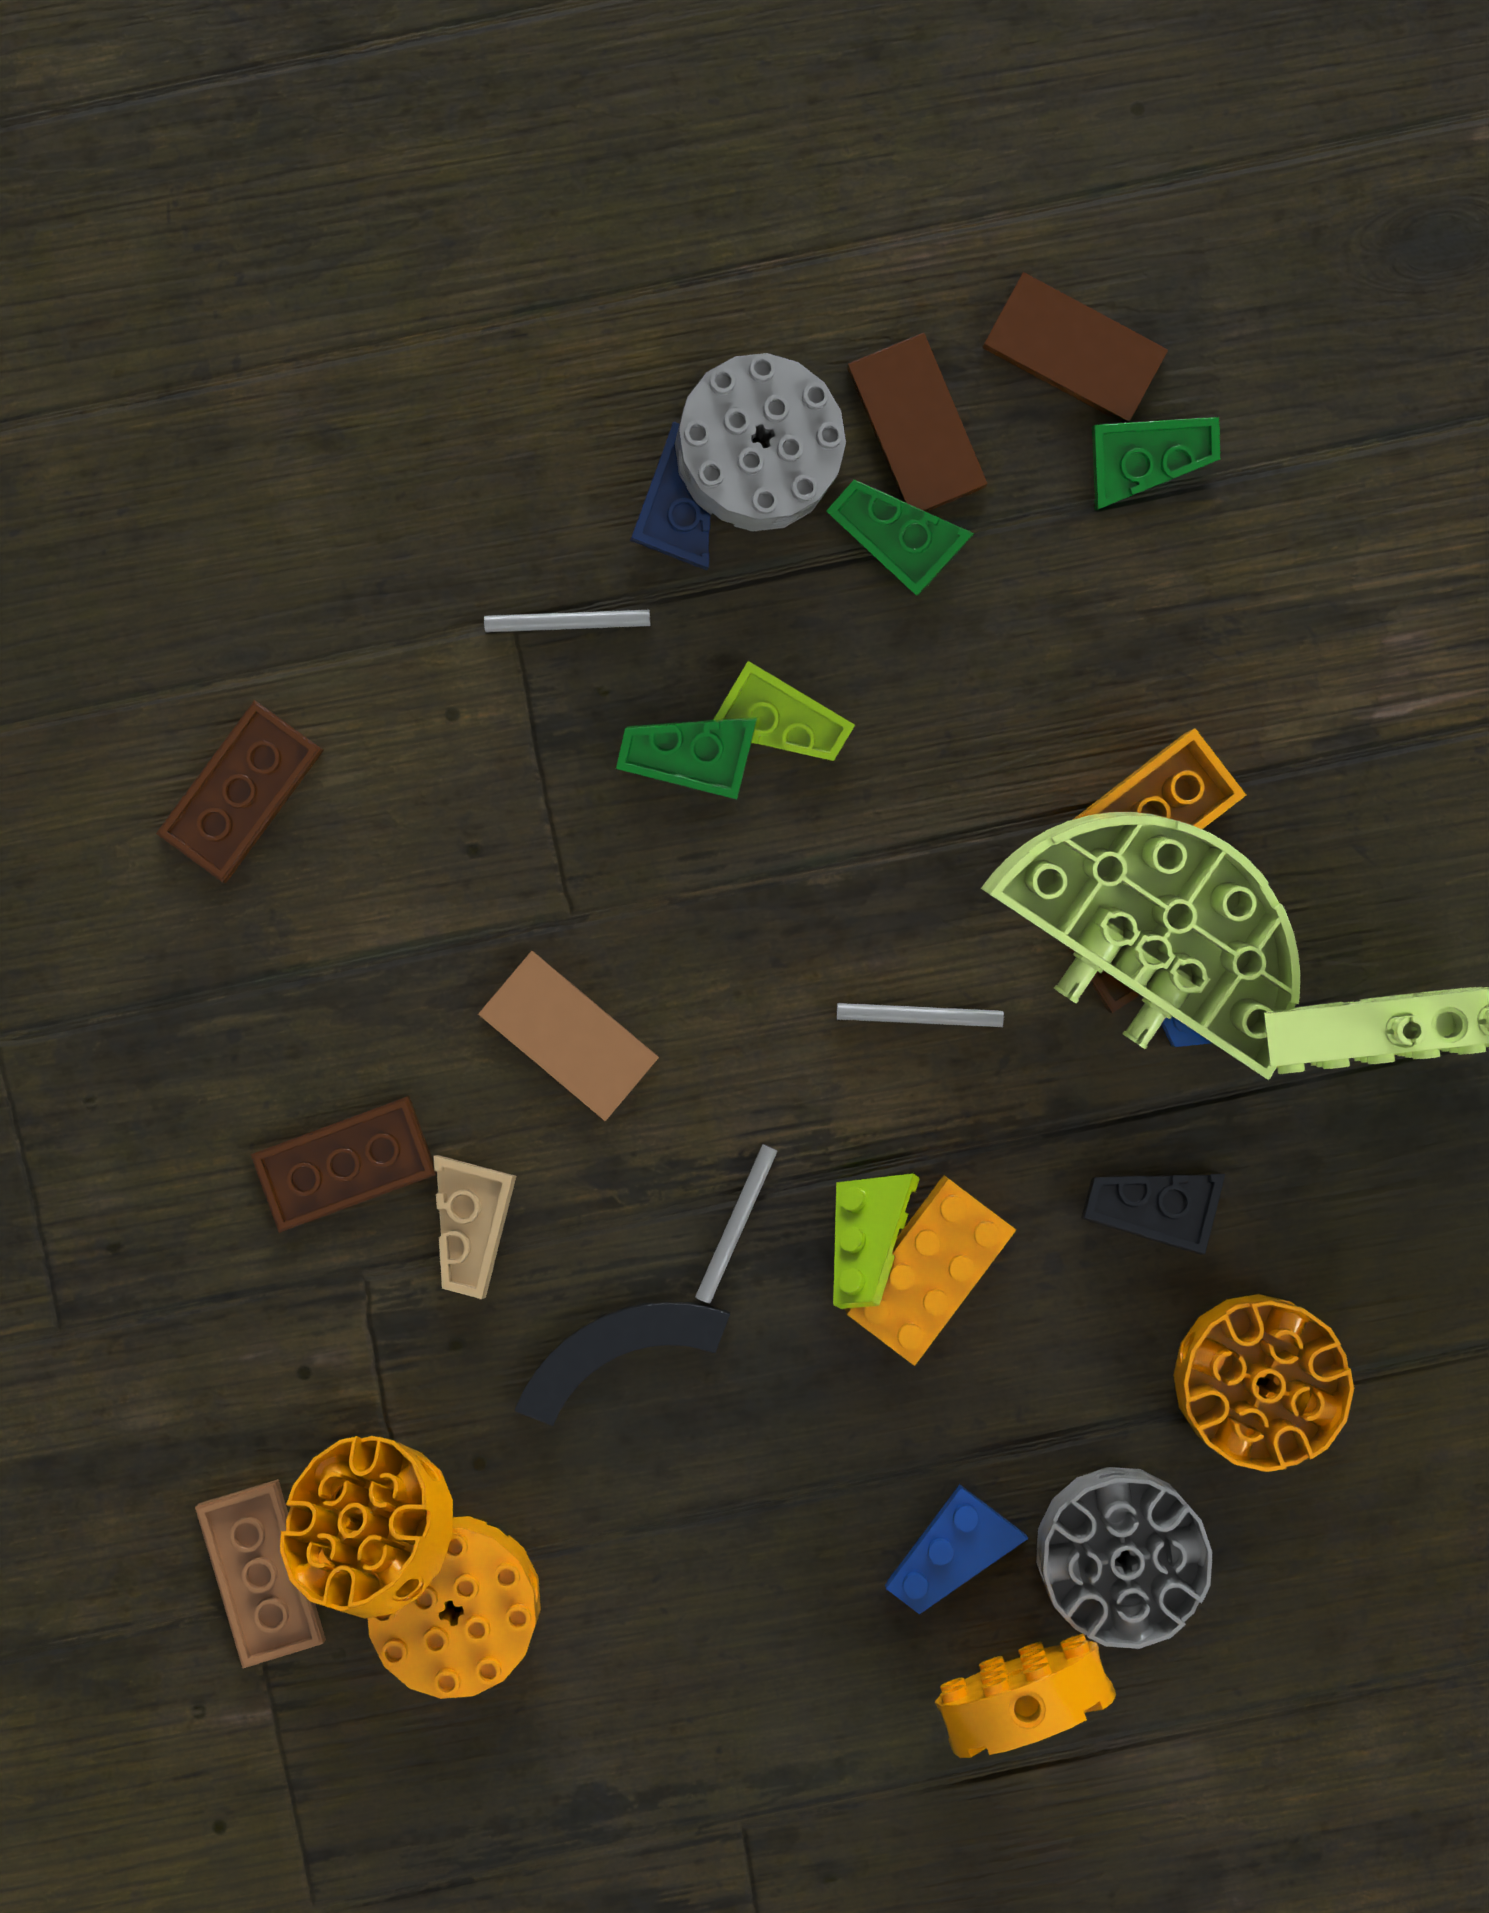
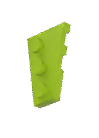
M747 661L713 719L758 717L751 743L832 761L836 759L855 727V724L750 661Z
M915 1174L836 1182L834 1306L846 1309L880 1305L895 1258L892 1251L899 1229H904L908 1217L905 1210L911 1192H916L920 1180Z

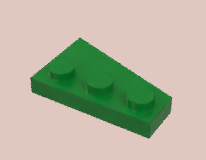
M1219 417L1092 426L1095 511L1220 460Z
M853 480L826 510L916 596L920 595L974 535V533L856 480Z
M758 717L628 726L625 728L616 769L737 800Z

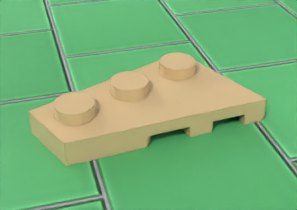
M435 1155L434 1171H437L438 1181L436 1202L440 1213L441 1228L439 1249L442 1289L484 1299L487 1295L516 1176Z

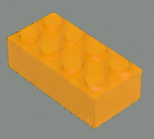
M1194 728L1176 739L1074 819L1109 812H1138L1166 817L1204 829L1244 798L1246 794Z
M943 1175L896 1239L892 1251L895 1258L880 1305L846 1308V1314L915 1366L1015 1233L1016 1229Z

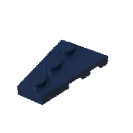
M673 422L630 541L708 570L710 515L696 504L686 484L679 476L674 444L679 423Z

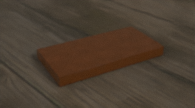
M1025 272L1022 273L983 345V349L1121 423L1130 422L1168 352V349Z
M925 333L848 363L847 369L903 502L927 512L986 488L988 483Z
M254 700L156 834L221 882L227 883L324 750Z
M409 1096L250 1154L279 1233L437 1175V1171H434V1162Z

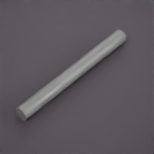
M650 609L484 616L485 632L650 626Z
M837 1003L836 1019L1003 1027L1004 1012L1000 1010Z
M763 1144L697 1291L695 1297L703 1302L711 1303L778 1152Z

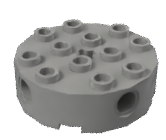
M763 353L735 356L706 372L686 399L674 444L679 476L686 484L696 504L712 515L713 513L722 521L734 524L735 527L749 531L785 528L813 511L839 473L846 439L841 410L825 382L799 362ZM758 438L760 441H765L767 444L766 448H763L760 442L753 443V439Z
M1106 1467L1077 1477L1052 1499L1038 1527L1036 1563L1053 1606L1075 1630L1106 1647L1140 1649L1173 1637L1186 1625L1185 1621L1195 1613L1199 1602L1202 1604L1211 1586L1212 1549L1202 1520L1169 1483L1141 1469ZM1128 1550L1129 1553L1125 1554L1124 1562L1119 1563L1116 1558L1120 1557L1122 1551Z

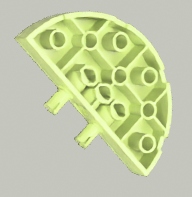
M1109 812L1088 815L1048 829L1026 842L1013 852L982 886V890L1075 951L1073 955L1076 958L1059 983L1054 987L1055 990L1077 1004L1078 999L1097 971L1102 973L1104 970L1143 996L1141 1001L1144 1002V1005L1127 1030L1123 1032L1124 1036L1142 1048H1147V1044L1165 1018L1171 1019L1173 1016L1268 1080L1271 1078L1277 1066L1270 1067L1263 1013L1295 1009L1296 1004H1299L1301 976L1299 954L1287 913L1268 885L1269 882L1247 857L1229 843L1193 825L1154 814Z
M1467 987L1367 998L1355 1002H1334L1296 1007L1286 1011L1277 1010L1263 1013L1270 1067L1277 1066L1278 1074L1305 1071L1304 1063H1311V1066L1323 1067V1069L1349 1067V1058H1354V1061H1361V1063L1380 1064L1395 1062L1394 1055L1413 1059L1441 1057L1440 1050L1441 1052L1449 1051V1053L1461 1055L1486 1052V1047H1489V987Z

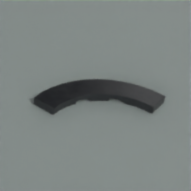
M662 1302L639 1304L606 1314L577 1330L549 1354L523 1390L514 1411L553 1426L568 1397L583 1380L605 1363L634 1350L653 1346L675 1345L699 1348L716 1353L730 1312L690 1302Z

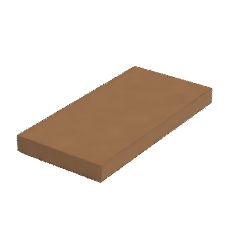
M534 951L527 955L478 1014L604 1121H607L659 1059V1056Z
M277 1479L202 1502L195 1506L242 1668L323 1644L326 1638L316 1604L310 1602L291 1583L280 1553L281 1531H286L288 1510L279 1480Z

